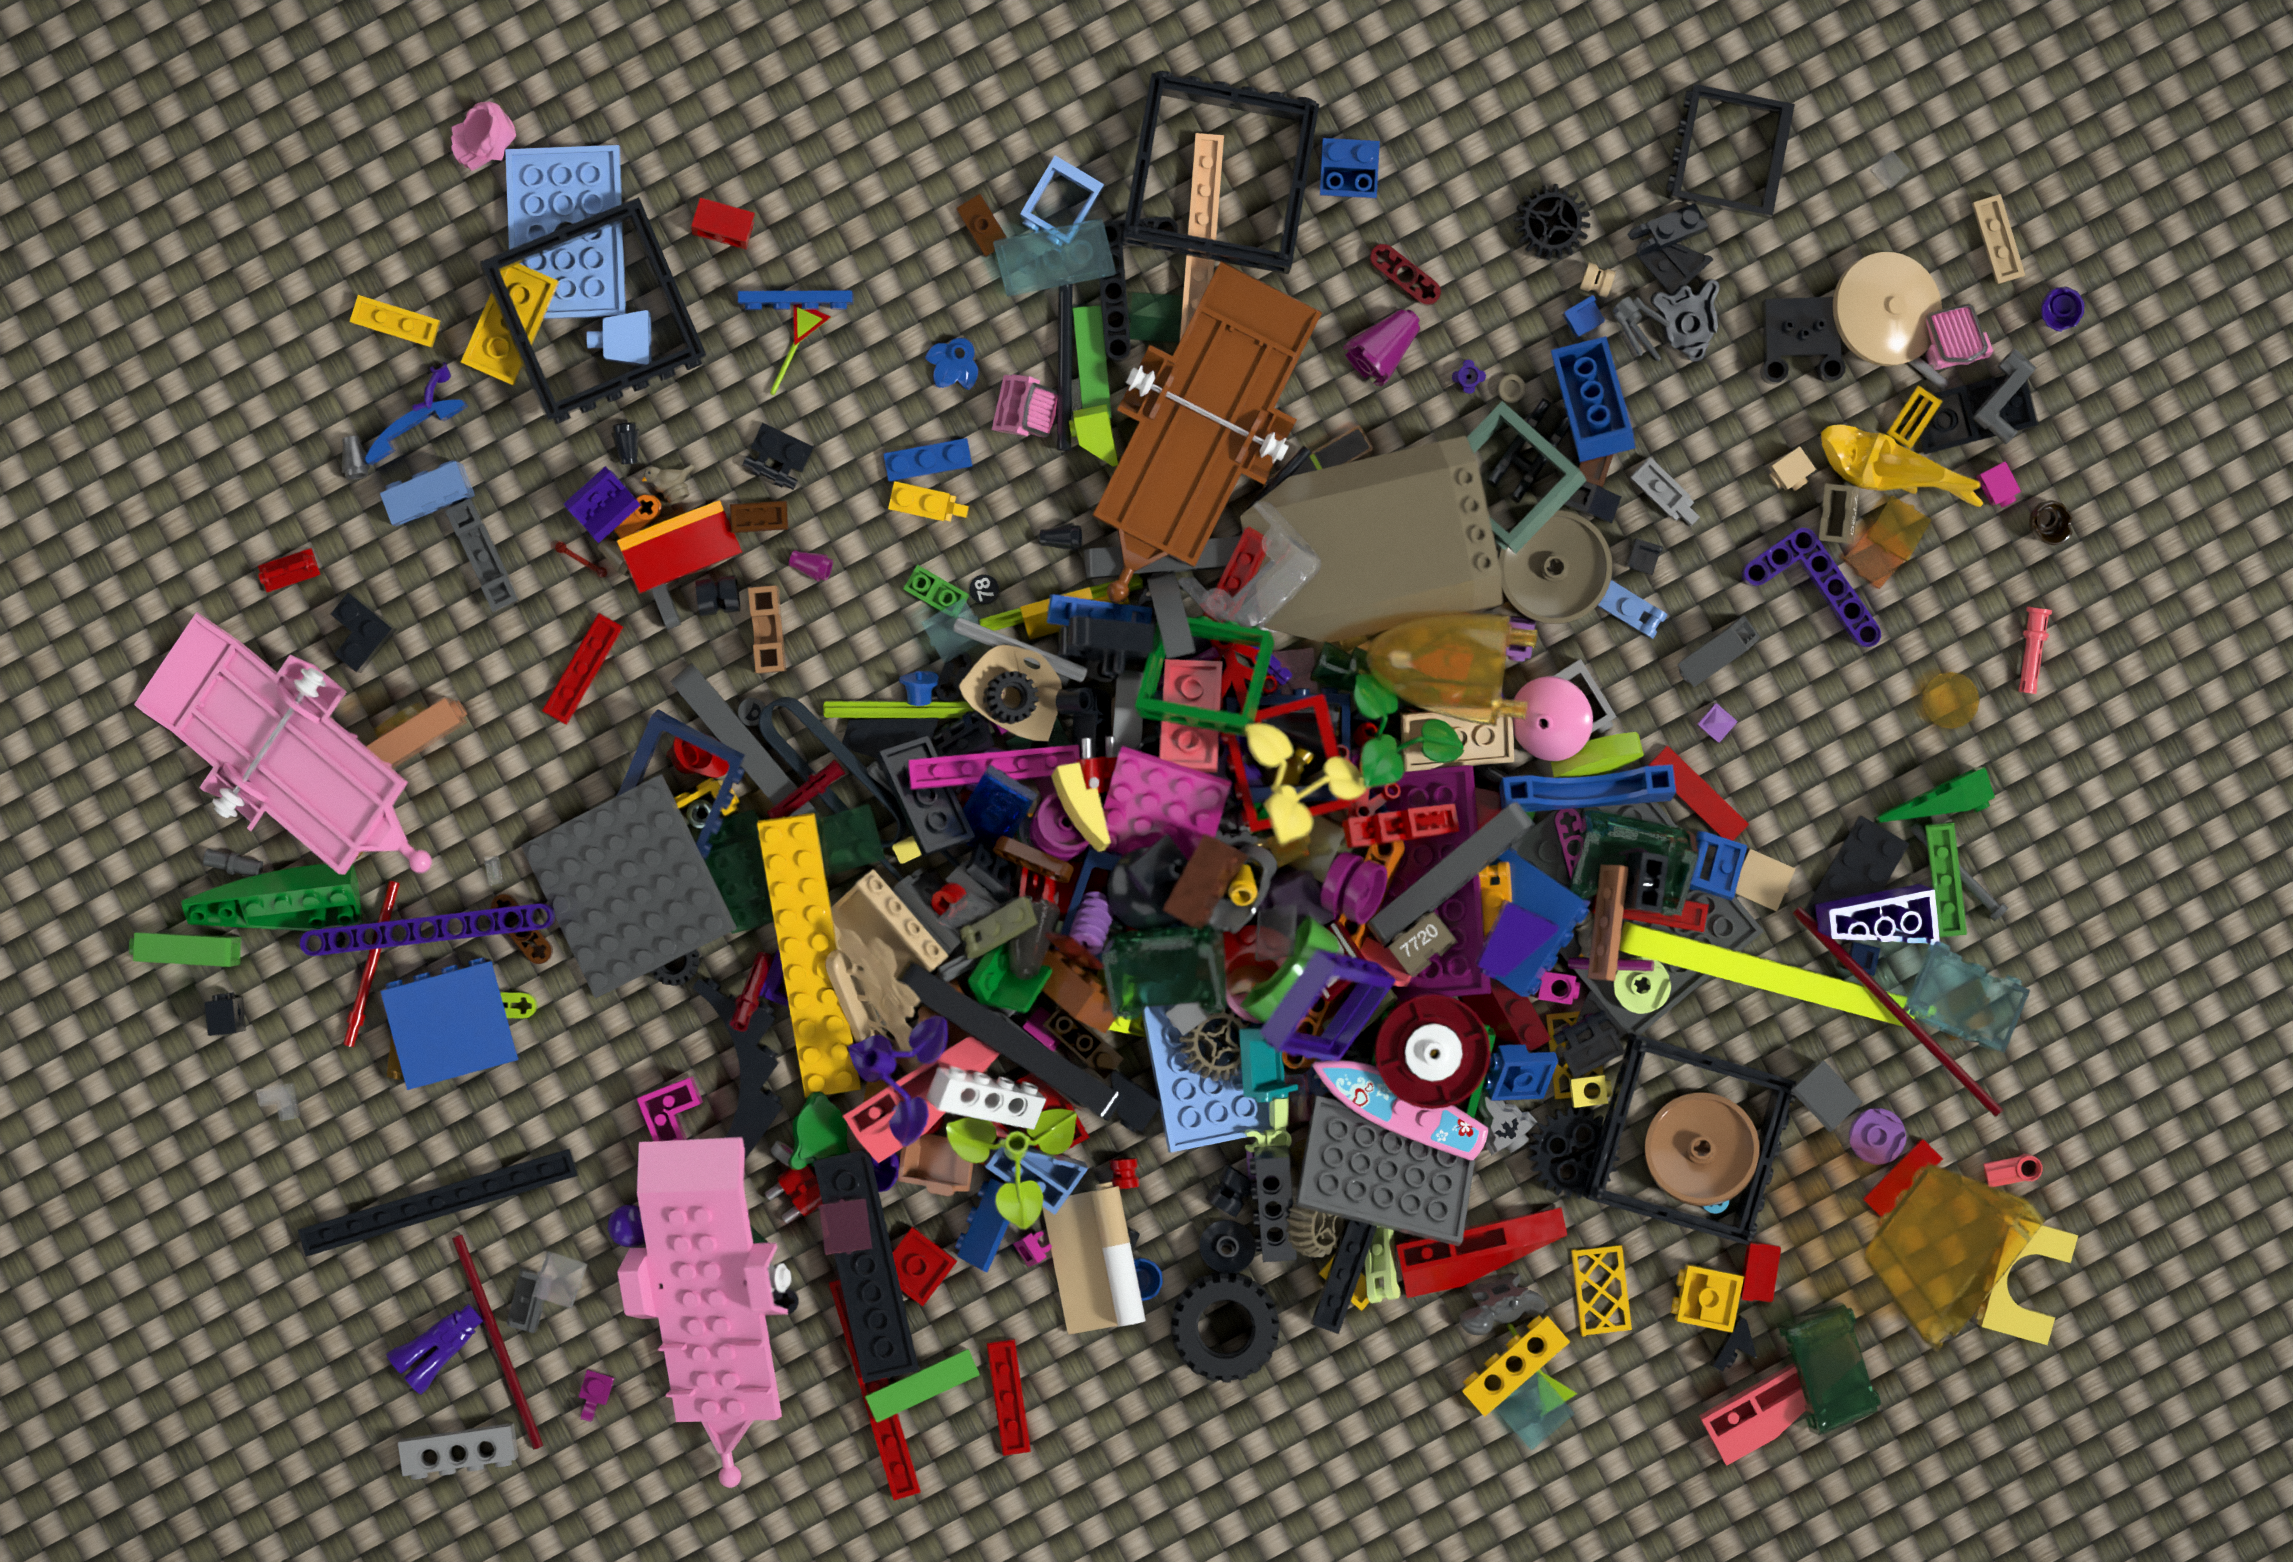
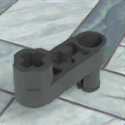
M2015 348L1998 365V368L2007 377L1972 417L1984 429L1988 428L2005 445L2013 439L2018 431L1999 416V411L2036 369Z

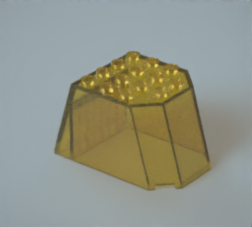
M1928 1164L1926 1168L1921 1167L1912 1179L1914 1183L1909 1190H1903L1895 1200L1897 1205L1890 1214L1888 1212L1885 1213L1877 1224L1879 1229L1865 1250L1864 1261L1922 1341L1938 1352L1943 1346L1941 1341L1949 1334L1953 1337L1959 1334L2046 1220L2024 1198Z

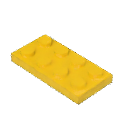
M517 264L500 271L532 346L559 285V281L524 265ZM491 292L461 363L514 386L523 365Z

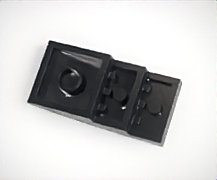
M2007 375L1933 393L1935 397L1943 402L1920 435L1924 455L1996 437L1993 432L1988 428L1984 429L1972 417ZM2028 379L1999 411V416L2017 431L2039 425ZM1924 396L1919 397L1912 406L1913 413L1923 400ZM1928 402V404L1916 420L1917 427L1926 415V413L1928 412V410L1930 409V407L1932 406L1933 402Z

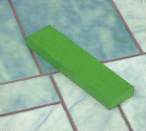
M1101 305L1073 308L1082 409L1107 404L1109 418L1112 419Z
M1955 823L1926 824L1939 937L1967 935Z
M965 1349L864 1397L875 1422H880L980 1374L969 1349Z

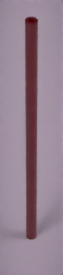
M1801 906L1792 913L1994 1117H1997L2004 1110L1833 938L1818 932V923Z

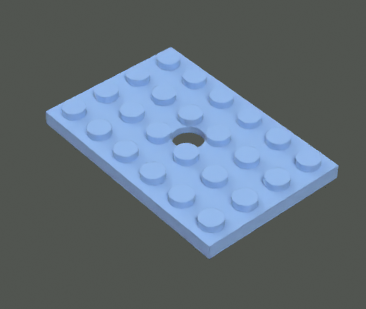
M619 145L505 149L509 250L556 231V228L561 223L569 222L574 224L622 204ZM623 222L520 263L559 281L544 319L612 317L626 314Z

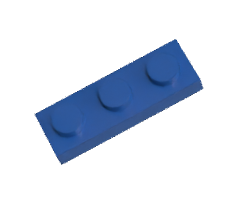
M967 438L883 453L889 482L973 467Z

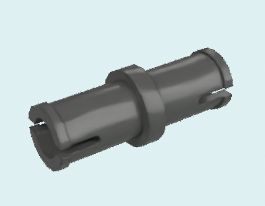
M208 848L204 854L203 866L226 870L227 874L231 875L239 873L256 876L262 874L263 861L241 857L236 852L228 854Z

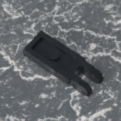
M1693 203L1651 220L1646 224L1636 226L1627 235L1630 240L1649 235V240L1642 242L1636 247L1638 254L1642 255L1656 249L1659 251L1701 234L1707 230L1708 224L1697 205Z

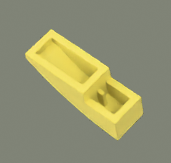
M1079 763L1057 766L1051 776L1066 813L1084 838L1098 852L1104 851L1109 845L1110 839L1097 788L1086 790Z

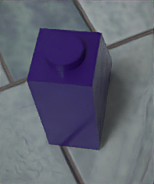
M1504 899L1476 959L1477 965L1481 967L1480 972L1491 978H1495L1496 975L1504 978L1557 933L1559 929L1558 924Z

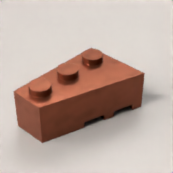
M1204 833L1163 910L1201 929L1210 920L1213 909L1249 856L1225 842Z

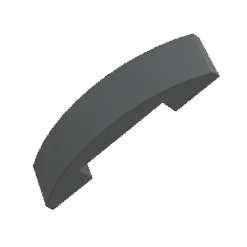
M469 498L445 510L479 579L481 589L492 612H496L518 601V596L503 561L472 499Z
M1172 571L1148 577L1147 581L1167 659L1195 652L1175 572Z

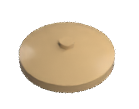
M1894 252L1871 254L1853 263L1841 276L1833 298L1834 322L1843 342L1859 358L1879 366L1901 365L1924 354L1932 345L1926 316L1931 312L1942 310L1939 290L1928 271L1912 258Z

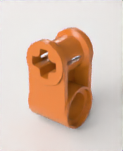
M642 495L636 499L641 506L614 529V532L620 539L643 530L645 526L660 515L662 504L656 496ZM643 501L653 502L654 505L651 507L652 514L642 512L644 508Z

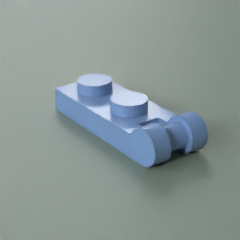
M1612 580L1605 596L1597 605L1651 639L1657 634L1656 628L1659 623L1664 622L1668 616L1662 610L1654 607ZM1644 611L1651 615L1646 624L1639 621Z

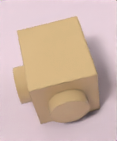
M1799 446L1769 467L1772 472L1769 474V477L1778 489L1783 487L1786 491L1792 487L1796 491L1809 482L1806 476L1815 471L1816 468Z

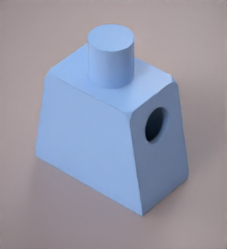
M648 310L603 318V331H587V348H603V357L607 361L639 366L652 363L651 313Z

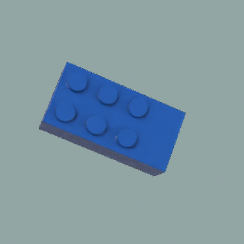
M1607 337L1551 350L1554 370L1579 461L1583 462L1635 449L1633 430Z

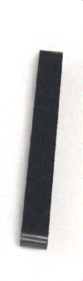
M907 961L896 978L898 982L908 985L920 999V1003L1102 1119L1109 1121L1122 1101V1095L912 961Z

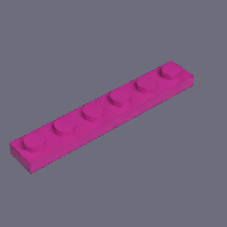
M1079 745L908 760L910 790L1052 777L1051 775L1057 766L1077 763V759L1080 758Z

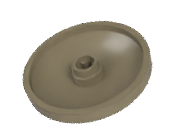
M1558 510L1516 554L1508 547L1505 550L1501 548L1499 565L1502 574V590L1505 596L1521 614L1540 623L1565 624L1586 616L1601 602L1611 581L1612 557L1604 536L1590 521L1572 512Z

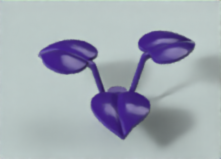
M941 1016L928 1018L912 1030L908 1042L913 1050L909 1052L893 1051L890 1041L882 1035H873L859 1043L848 1046L853 1065L865 1081L876 1082L883 1079L904 1097L905 1101L899 1102L898 1107L897 1105L894 1106L891 1112L896 1111L889 1120L893 1136L903 1147L912 1144L924 1131L929 1115L928 1106L921 1097H915L911 1100L910 1095L894 1082L888 1074L895 1070V1057H914L916 1055L917 1060L923 1064H930L939 1059L944 1052L947 1041V1023L945 1018Z

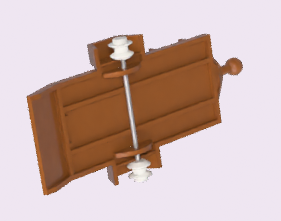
M1220 261L1173 356L1149 345L1138 369L1133 367L1126 381L1129 387L1117 409L1139 421V424L1092 516L1118 529L1124 568L1118 580L1111 582L1107 587V596L1115 603L1124 602L1128 598V584L1135 571L1168 555L1194 568L1241 473L1265 485L1276 459L1282 461L1289 447L1284 443L1297 419L1274 407L1322 312Z

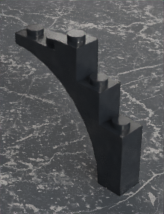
M707 977L706 980L699 978L693 989L711 1004L724 1021L733 1039L739 1060L740 1092L738 1107L731 1128L725 1138H743L745 1162L784 1107L780 1103L782 1098L770 1089H767L766 1092L762 1090L764 1084L781 1062L776 1058L778 1053L765 1044L762 1048L758 1046L777 1017L772 1014L775 1009L761 1000L757 1010L753 1012L747 1030L744 1032L737 1031L730 1026V1021L737 1006V996L731 993L728 997L720 991L722 986L710 977Z

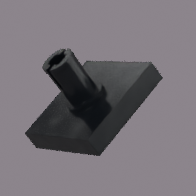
M1166 834L1159 838L1124 871L1156 913L1161 915L1166 912L1163 909L1189 861L1171 837Z

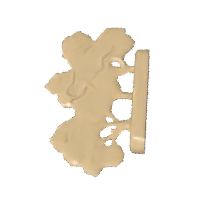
M840 929L841 936L839 937L838 944L842 950H834L828 955L826 970L856 1043L873 1035H882L894 1044L891 1047L895 1052H909L913 1050L908 1042L913 1028L905 1022V1016L912 1018L914 1014L913 1006H917L920 999L908 985L900 983L894 978L897 965L892 950L888 945L883 944L875 937L869 942V946H866L854 931ZM861 966L863 971H859L857 967ZM873 1005L875 1006L876 1010H877L878 1013H879V1019H878V1017H877V1014H876V1012H875V1009H874ZM881 1021H885L886 1026L882 1025ZM882 1028H885L888 1031H890L895 1037V1040L885 1035L886 1031H884ZM916 1055L914 1057L894 1058L896 1063L901 1065L908 1074L916 1070V1067L919 1068L924 1065L917 1060Z

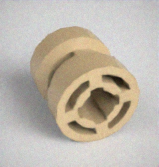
M1589 262L1580 289L1587 292L1592 290L1597 292L1598 296L1607 298L1616 271L1610 269L1602 270L1596 264Z

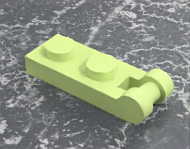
M1377 1226L1365 1259L1367 1297L1371 1303L1381 1302L1383 1298L1389 1300L1398 1299L1400 1296V1288L1396 1277L1394 1230ZM1384 1279V1287H1380L1379 1280Z

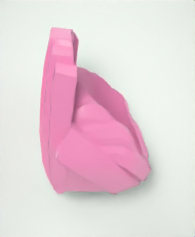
M490 101L480 102L467 112L463 123L451 127L453 133L451 136L453 143L451 148L459 164L462 163L465 168L473 171L492 159L502 161L505 149L516 137L515 127L508 115L504 113L498 104Z

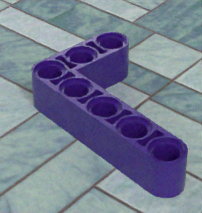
M1800 528L1793 531L1743 567L1741 571L1743 581L1749 586H1759L1798 560L1858 646L1862 648L1872 647L1880 641V627L1811 529ZM1799 533H1803L1809 538V545L1806 549L1799 548L1795 543V538ZM1776 549L1782 550L1786 555L1783 565H1777L1772 560V554ZM1814 557H1821L1825 561V569L1822 572H1816L1812 568L1811 562ZM1753 565L1760 567L1763 572V576L1759 581H1753L1748 575V571ZM1831 580H1836L1841 585V592L1837 596L1831 595L1828 591V584ZM1848 603L1854 604L1857 608V616L1854 619H1849L1844 614V607ZM1863 627L1871 628L1874 633V637L1869 643L1864 642L1860 637V631Z

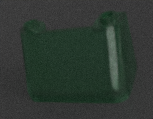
M1588 810L1585 812L1569 885L1570 891L1581 898H1589L1596 895L1600 866L1615 865L1627 867L1629 853L1645 852L1668 856L1662 912L1660 914L1665 916H1672L1673 914L1681 916L1699 857L1696 837L1685 829L1596 810Z
M1203 925L1201 929L1190 926L1122 932L1114 935L1101 953L1113 1018L1123 1017L1125 1020H1132L1138 1018L1146 1007L1198 1003L1201 1010H1205L1208 1014H1214L1224 1010L1227 1005L1225 948L1222 929L1215 930L1210 925Z
M1843 1303L1777 1323L1780 1336H1785L1787 1343L1790 1344L1786 1347L1791 1352L1807 1404L1805 1405V1410L1812 1413L1809 1417L1805 1418L1809 1432L1816 1435L1831 1432L1878 1412L1877 1406L1881 1405L1877 1390L1872 1389L1853 1324H1856L1855 1314L1851 1307L1847 1308Z

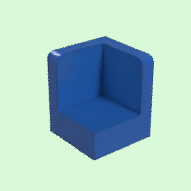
M1594 295L1562 314L1576 339L1605 322L1602 313L1595 303Z

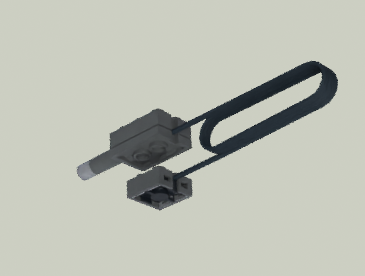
M781 697L766 705L759 715L758 724L761 734L805 782L809 780L808 776L816 773L774 728L771 716L775 706L786 707L893 814L897 821V834L893 840L885 841L876 837L829 786L826 787V792L817 794L898 880L899 883L892 891L947 953V958L951 957L953 960L966 953V942L962 941L959 933L961 927H957L960 926V924L958 925V918L948 917L949 921L947 922V919H943L944 917L938 915L932 907V896L943 887L923 866L913 872L911 876L903 878L875 848L892 846L901 840L906 832L907 822L895 796L867 773V768L800 701L791 697ZM946 849L940 851L956 868L946 881L961 885L970 898L971 895L974 899L977 898V900L967 899L969 906L973 903L978 904L975 902H981L974 912L975 915L977 914V916L981 917L988 903V907L993 905L995 911H998L997 908L999 910L1002 909L1020 892L1010 883L1011 893L1008 901L1004 903L995 901L993 892L982 883L974 881L966 871L969 859L960 864ZM998 871L997 878L1000 879L1001 875ZM988 908L986 909V912L992 911L993 909ZM960 910L959 913L957 911L954 916H961L959 919L962 928V921L965 927L966 921L964 920L971 918L964 910L962 912ZM971 919V920L967 921L966 924H969V923L973 922L974 920ZM977 966L965 973L971 977ZM998 1007L1006 1017H1010L1016 1012Z

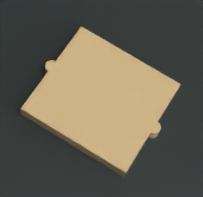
M1749 849L1742 865L1735 894L1777 911L1784 894L1789 892L1787 887L1795 868Z

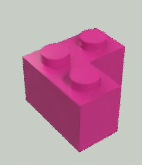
M693 1076L637 1098L653 1141L686 1140L687 1137L677 1113L703 1103Z

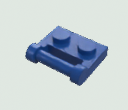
M1698 831L1695 839L1697 846L1689 876H1685L1683 886L1731 901L1735 896L1747 845L1708 832ZM1708 846H1713L1716 849L1706 881L1700 879L1707 848Z

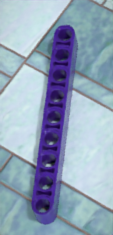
M531 904L311 930L302 935L300 947L309 956H319L548 928L553 924L555 913L551 906L547 904ZM539 908L544 909L547 913V920L542 925L534 920V913ZM509 912H515L519 917V923L514 928L509 927L505 921ZM482 915L488 916L491 921V926L487 931L480 930L477 925V921ZM454 918L459 919L463 925L462 931L457 935L453 934L449 928V924ZM425 922H430L434 926V933L430 938L425 937L421 932V927ZM397 925L403 926L406 930V936L402 941L396 940L393 936V930ZM370 928L374 929L378 934V939L374 944H369L365 939V933ZM341 932L347 933L350 938L349 944L345 948L340 947L337 943V936ZM313 935L321 939V947L317 951L309 947V939Z

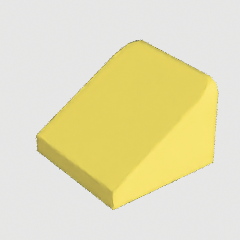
M913 835L892 845L900 864L921 855Z

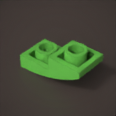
M919 565L916 566L903 588L905 591L954 619L958 617L970 596Z

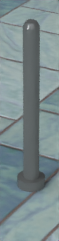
M1915 823L1911 827V832L1928 848L1926 830L1920 824ZM1959 864L1961 882L1991 912L1989 917L1996 921L2009 907L2004 902L1999 904Z

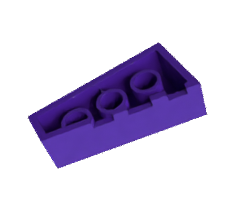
M1922 884L1816 904L1818 932L1833 939L1899 941L1940 945L1935 891Z

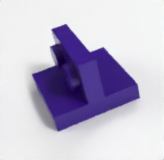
M606 466L563 504L598 543L641 506L621 480Z

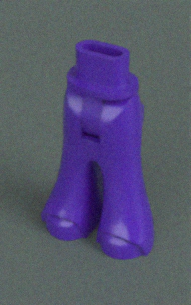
M468 1304L460 1312L455 1310L454 1313L442 1318L412 1341L386 1353V1356L396 1370L403 1374L429 1349L437 1346V1349L429 1357L404 1376L409 1385L422 1395L428 1389L440 1369L476 1332L475 1328L483 1322V1319Z

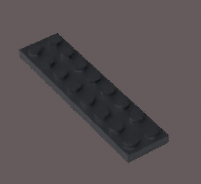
M860 1149L813 1160L863 1383L918 1371L919 1367L870 1153L866 1149Z

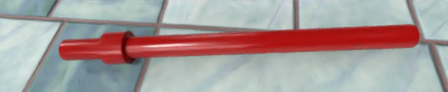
M389 880L377 923L390 921L400 883ZM376 931L374 932L371 944H374L378 939ZM382 948L369 950L353 1010L349 1011L346 1020L349 1024L343 1045L354 1047L359 1027L363 1026L366 1016L363 1013Z

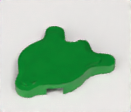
M820 1091L810 1093L806 1104L802 1107L803 1109L799 1115L795 1116L793 1122L795 1147L788 1160L789 1167L793 1170L802 1169L807 1164L814 1167L813 1160L851 1152L846 1142L847 1124L842 1112L828 1100L824 1093Z

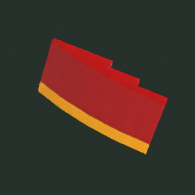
M720 500L616 541L639 594L742 553L735 534L731 533V525Z

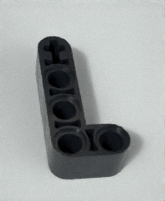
M1087 687L1059 690L1055 700L1056 707L1061 714L1073 716V745H1079L1080 758H1082V738H1091L1093 758L1105 757V737L1111 736V699L1109 694L1104 690ZM1108 792L1098 793L1100 801L1106 800Z

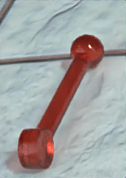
M558 542L555 545V550L558 553L569 555L595 571L598 577L604 578L607 576V569L605 567L594 565L568 549L565 543Z

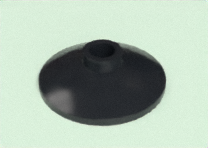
M1221 1220L1205 1229L1200 1238L1199 1251L1204 1263L1218 1273L1236 1274L1245 1270L1252 1263L1256 1252V1244L1253 1235L1244 1225L1232 1220ZM1227 1247L1231 1250V1253L1228 1255L1224 1254L1221 1249Z

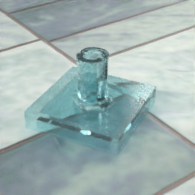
M1539 1371L1534 1373L1495 1408L1531 1450L1536 1448L1575 1414Z

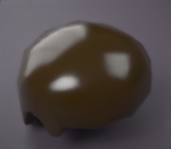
M2048 500L2040 502L2031 512L2029 527L2037 540L2052 546L2063 544L2072 535L2073 531L2070 525L2073 517L2063 503Z

